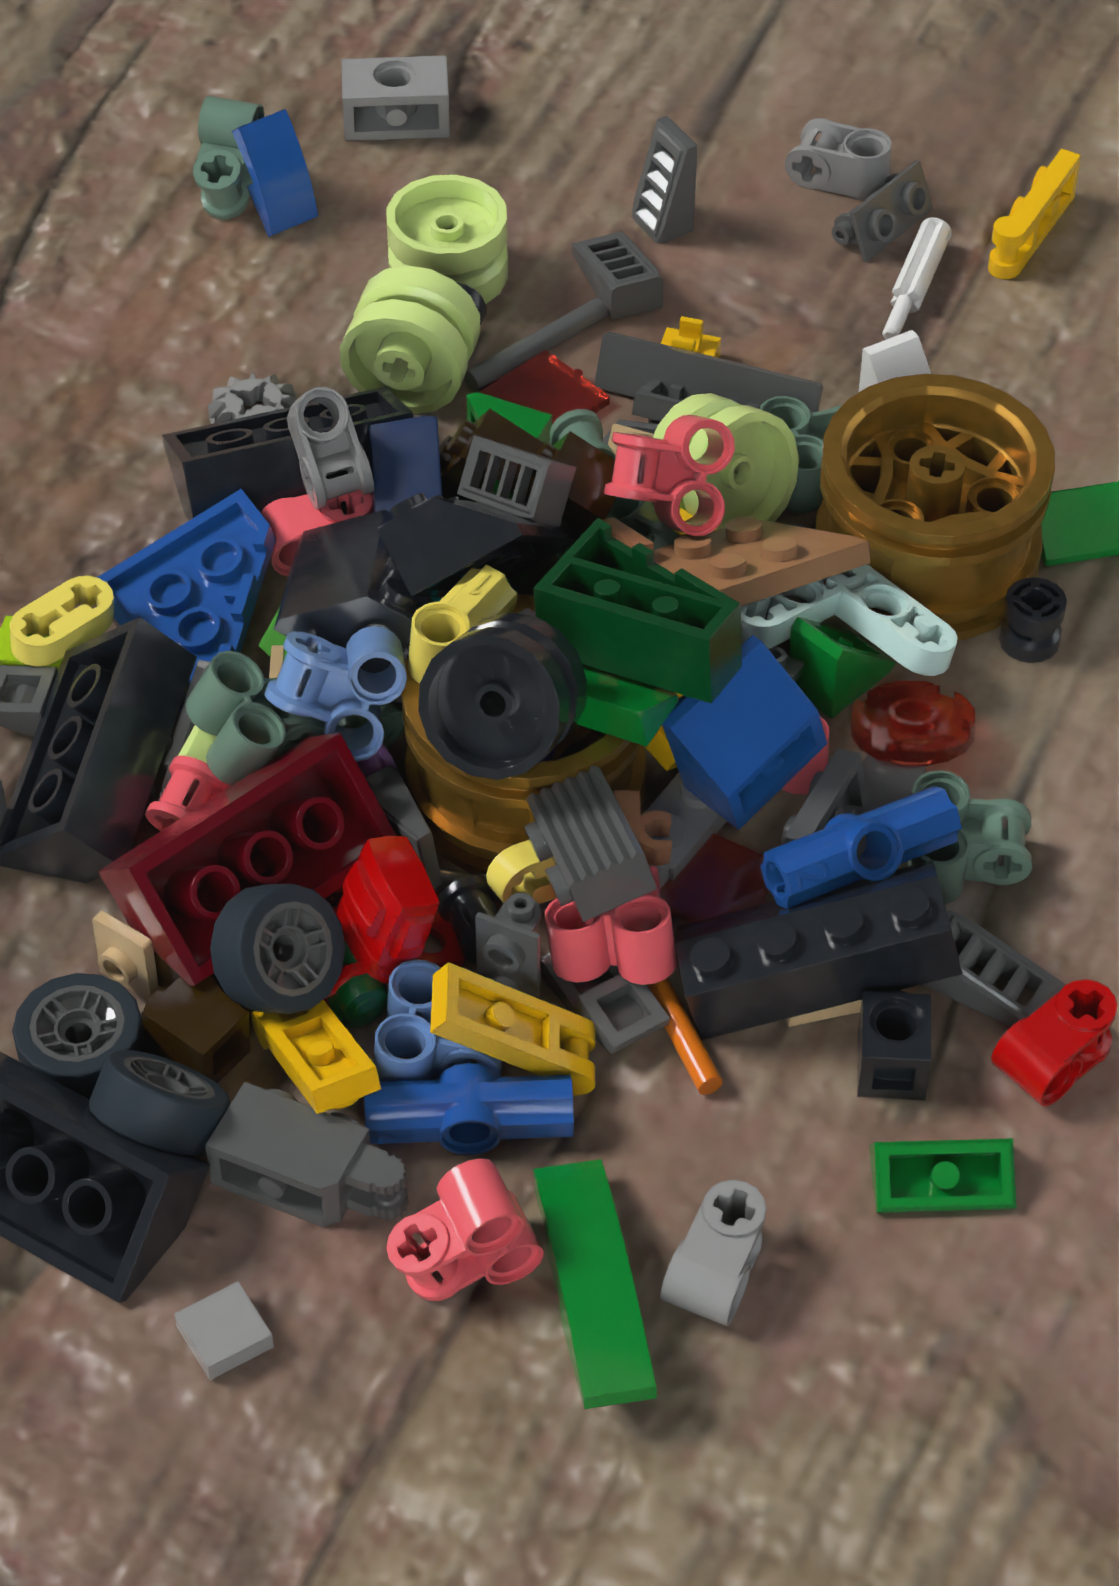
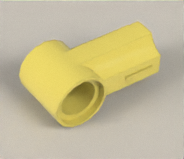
M487 564L481 569L471 568L439 602L425 604L416 610L412 617L408 671L415 681L420 684L431 659L479 621L507 612L511 613L515 609L517 592L511 588L505 574Z

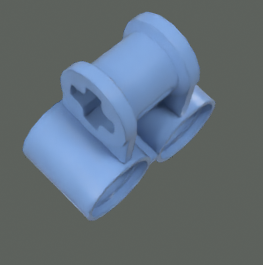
M377 626L360 629L352 635L346 648L334 645L313 634L296 631L288 633L283 644L287 654L277 680L269 681L264 693L266 699L274 706L288 713L302 717H313L324 721L325 735L341 733L356 762L370 758L377 753L383 743L384 729L380 705L390 703L399 697L406 685L407 674L401 641L390 630ZM372 658H383L391 662L387 669L378 673H369L360 668L364 662ZM350 715H361L368 719L366 724L355 729L344 728L338 724L340 720Z
M427 960L403 962L393 970L389 977L386 1019L380 1023L375 1032L373 1063L377 1068L379 1081L438 1079L445 1069L454 1065L471 1063V1059L477 1060V1064L489 1067L497 1074V1077H501L503 1069L501 1060L430 1033L433 974L440 969L435 963ZM398 1057H408L411 1059H400Z

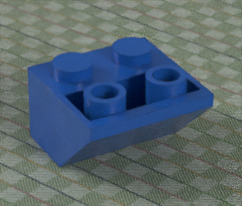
M753 634L742 644V667L712 704L683 695L678 699V703L662 724L684 788L738 830L827 745L817 708L764 643Z

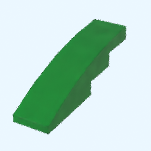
M602 1159L534 1168L535 1194L546 1231L547 1255L559 1296L560 1320L584 1409L656 1399V1382L641 1311Z

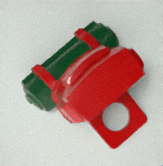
M383 836L368 839L357 861L344 880L341 897L339 898L331 894L325 898L332 905L342 924L345 954L341 975L331 993L323 1000L347 1028H358L368 1025L382 1014L387 1007L388 993L386 985L389 984V977L393 970L401 963L410 960H427L442 968L448 962L462 967L466 960L460 950V943L449 921H445L440 914H436L440 903L422 862L408 838L404 836ZM429 934L441 942L443 950L436 953L423 951Z

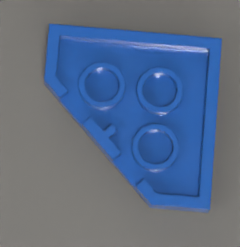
M240 489L97 578L107 582L113 590V622L117 627L140 617L197 657L189 679L191 683L199 660L211 662L215 655L224 651L241 653L276 538L270 524L243 490Z

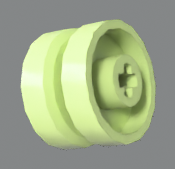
M457 174L432 175L412 181L394 194L386 207L389 268L409 265L432 269L453 279L457 283L466 284L475 289L483 297L485 304L501 293L508 280L507 208L505 201L496 189L478 179Z
M409 265L385 269L369 279L359 299L354 317L340 346L341 367L350 384L359 392L386 386L413 414L437 411L452 402L462 384L468 368V361L474 352L480 336V313L471 296L453 279L432 269Z
M712 393L691 395L674 405L658 424L653 436L654 438L663 439L667 427L673 420L683 415H697L722 422L730 429L734 438L735 451L731 462L723 470L715 474H707L706 482L713 484L721 492L725 501V513L722 522L716 529L724 528L728 521L741 517L775 522L789 503L797 483L799 465L795 436L785 421L766 411L748 405H741L733 400ZM703 429L696 431L689 442V452L694 460L701 458L708 447V437ZM694 490L686 493L679 505V509L682 508L693 516L699 506V499Z

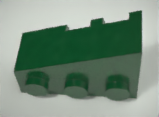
M599 518L592 523L533 588L535 616L563 633L578 652L583 665L711 704L742 667L740 603L683 568L672 573L654 562V551L643 544L638 543L631 548L612 537V526Z

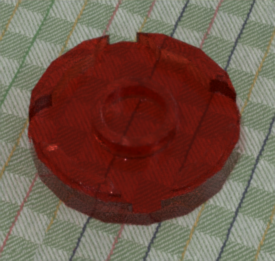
M901 680L880 684L867 691L866 700L860 702L857 699L852 705L851 738L861 751L877 760L902 766H929L944 763L964 754L974 742L975 709L966 697L954 691L953 698L940 694V686L931 682Z

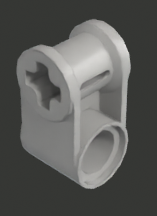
M816 118L810 120L804 126L800 135V145L794 147L788 153L784 164L790 179L799 186L846 195L853 199L864 201L885 185V179L890 175L892 142L887 134L877 129H863L836 123L824 118ZM818 133H822L818 141L814 140ZM814 166L818 167L814 174H810Z
M317 387L305 392L290 407L287 421L288 429L299 458L303 483L315 509L324 508L327 500L360 490L363 494L373 492L374 480L370 464L358 440L348 405L343 396L327 387ZM317 402L328 408L332 415V425L328 432L319 433L308 427L304 420V410L308 403ZM337 472H348V474L332 479L326 478V476Z
M728 1180L722 1181L710 1188L704 1197L685 1240H682L678 1245L669 1264L661 1288L660 1299L662 1301L725 1326L730 1325L742 1301L750 1273L762 1246L763 1237L761 1229L764 1225L767 1208L764 1197L756 1187L744 1181Z

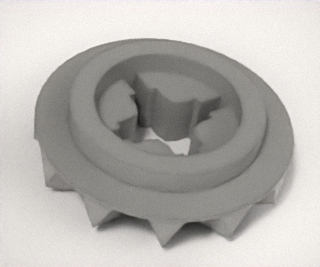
M253 371L249 379L242 381L235 377H229L226 387L213 389L212 403L208 404L210 423L214 424L291 407L297 400L293 384H280L276 374L270 375L265 379H258ZM257 401L264 402V406H262V405H255V406H253V405H254ZM244 405L253 406L251 410L244 411Z

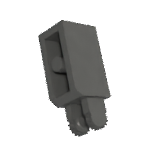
M244 1082L205 1145L208 1164H210L211 1184L320 1227L341 1222L348 1209L370 1217L376 1215L378 1220L381 1218L386 1221L388 1219L395 1220L398 1216L402 1217V1212L407 1211L406 1205H409L407 1188H404L405 1181H407L406 1164H402V1159H397L395 1154L389 1156L387 1151L371 1146L368 1128L361 1126L356 1120L343 1113L333 1112L329 1114L322 1112L316 1114L312 1107L298 1102L292 1095L279 1089L266 1090Z

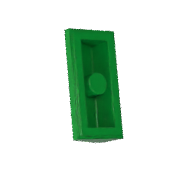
M1119 481L1052 491L1049 506L1041 523V558L1045 567L1119 555Z
M582 665L587 678L585 709L577 724L647 747L678 703L677 694Z
M1013 1138L873 1142L869 1144L876 1213L1017 1208Z

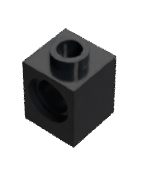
M886 990L884 992L863 991L858 1025L857 1097L925 1100L931 1066V994H914L901 990Z

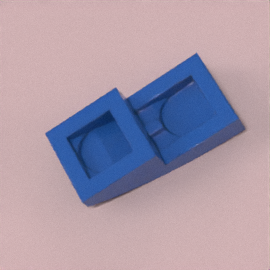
M283 109L233 130L232 134L253 181L247 188L268 237L318 217L316 200L307 165L287 110Z

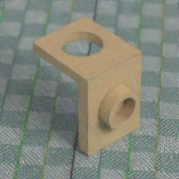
M101 910L92 919L100 972L109 979L121 983L126 988L149 1000L161 988L158 985L153 941Z

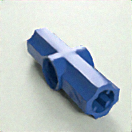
M933 786L861 815L852 813L839 814L829 820L824 829L765 851L763 864L760 865L765 886L772 893L777 905L788 909L861 879L871 881L885 880L894 874L900 864L958 842L957 835L959 830L962 829L958 809L949 799L945 789ZM865 835L866 847L862 855L857 859V846Z
M465 1063L445 1069L439 1075L438 1080L380 1082L381 1090L364 1096L365 1127L369 1129L370 1144L440 1141L441 1146L449 1152L458 1155H476L492 1150L499 1144L500 1139L573 1137L574 1134L571 1075L497 1077V1074L489 1067Z

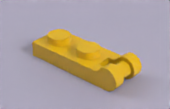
M1061 148L1048 167L1042 165L1038 169L1033 179L1031 190L1026 197L1019 196L1015 200L1009 216L1000 217L994 222L992 242L996 247L991 250L988 261V271L992 276L1005 280L1019 275L1075 197L1081 160L1080 154Z
M449 962L433 974L430 1033L539 1076L571 1075L574 1096L587 1094L595 1088V1065L589 1060V1052L595 1048L596 1029L591 1020Z
M324 1000L312 1009L292 1014L263 1013L258 1011L251 1013L253 1028L264 1050L269 1049L316 1114L330 1109L346 1108L354 1104L359 1098L381 1090L375 1064Z

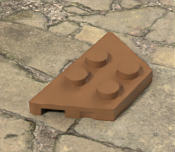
M751 517L732 519L725 524L724 528L715 530L705 536H692L689 534L679 536L674 540V544L653 550L654 562L672 573L683 568L738 601L740 607L870 564V543L867 540L851 535L769 522Z

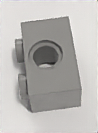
M446 56L341 59L345 141L450 137Z

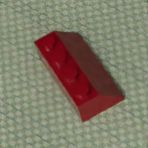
M333 733L305 738L98 872L129 926L153 941L154 952L189 986H195L214 973L210 950L214 924L226 903L242 890L265 884H295L314 889L325 899L343 887L346 876L357 861L368 839L397 835L341 733Z

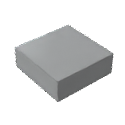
M238 1281L174 1313L176 1327L209 1380L274 1348L272 1333Z

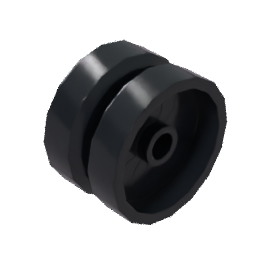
M507 612L482 619L431 659L420 682L418 712L427 739L445 761L471 776L500 780L527 772L574 730L585 709L587 678L578 652L560 630L536 616Z

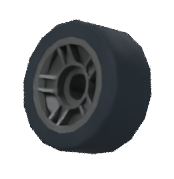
M265 884L246 888L226 903L214 924L210 950L214 974L225 994L242 1008L263 1013L292 1014L312 1009L331 993L341 975L345 943L342 924L332 905L314 889L295 884ZM273 943L279 944V954H273Z
M73 973L53 978L30 992L16 1012L12 1033L19 1062L89 1100L108 1054L116 1050H134L145 1053L143 1023L137 1000L121 983L102 975Z
M116 1050L106 1056L90 1097L89 1106L90 1112L102 1124L119 1135L141 1145L166 1153L183 1156H202L206 1154L205 1145L230 1106L228 1093L216 1082L183 1064L154 1054L134 1050Z

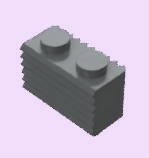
M591 766L588 772L579 771L575 778L567 776L564 783L555 782L551 789L543 787L539 794L530 793L527 803L535 821L524 825V829L539 862L552 858L555 863L554 866L545 869V872L561 907L573 902L582 921L585 922L657 889L645 854L600 767Z

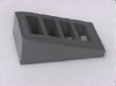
M667 116L657 119L632 209L634 221L656 243L660 244L692 232L695 212L697 144Z
M623 231L571 244L573 256L596 296L605 304L611 321L662 308L663 278L656 267Z
M474 435L457 494L536 523L560 527L576 467ZM489 453L491 454V457L489 460L482 488H480L479 484L481 481L486 459ZM502 458L506 459L498 491L495 493L493 492ZM518 464H521L513 497L510 498L509 495ZM533 469H535L537 472L528 503H525Z
M387 766L365 777L396 835L408 838L422 862L433 888L441 886L440 868L433 835L401 774L395 767Z
M948 910L947 914L963 974L922 984L1010 1027L1019 1020L1030 1016L1066 985L978 924L952 910ZM974 965L984 968L979 976L971 971ZM1000 976L1009 980L1002 992L994 987ZM1024 988L1035 992L1026 1008L1016 1002Z

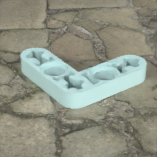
M868 564L740 607L742 644L753 634L770 649L790 639L791 626L797 617L820 623L836 615L902 666L924 676H936L944 673L949 668L958 640L956 632L945 621ZM784 596H795L809 603L795 602ZM869 608L885 610L894 616L882 615Z

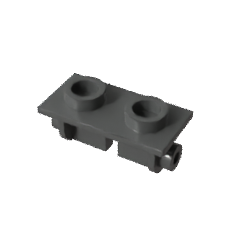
M916 160L900 174L894 173L889 175L885 179V185L866 198L865 202L859 206L857 205L849 213H842L836 217L834 227L832 228V236L835 241L841 245H859L863 261L868 262L930 212L933 206L921 161Z
M526 893L511 895L503 903L495 918L480 912L477 913L475 916L477 974L540 999V934L534 931L541 920V908L538 902Z

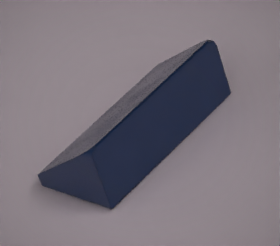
M421 416L370 425L368 431L370 466L374 480V491L372 492L373 513L382 510L390 512V509L399 502L419 493H424L427 499L436 495H442L437 416Z

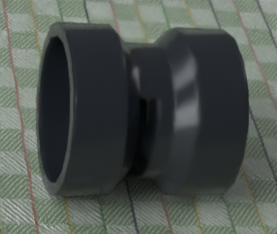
M1031 577L1018 580L1008 588L1004 605L1005 617L1002 621L999 637L1001 648L1008 656L1021 662L1037 663L1052 658L1058 651L1062 632L1060 624L1064 620L1067 599L1064 591L1057 584L1048 579Z

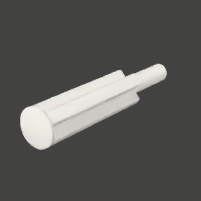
M927 218L920 225V229L892 290L894 296L890 303L893 309L882 332L886 340L900 335L909 312H917L922 304L952 235L950 226L942 219Z

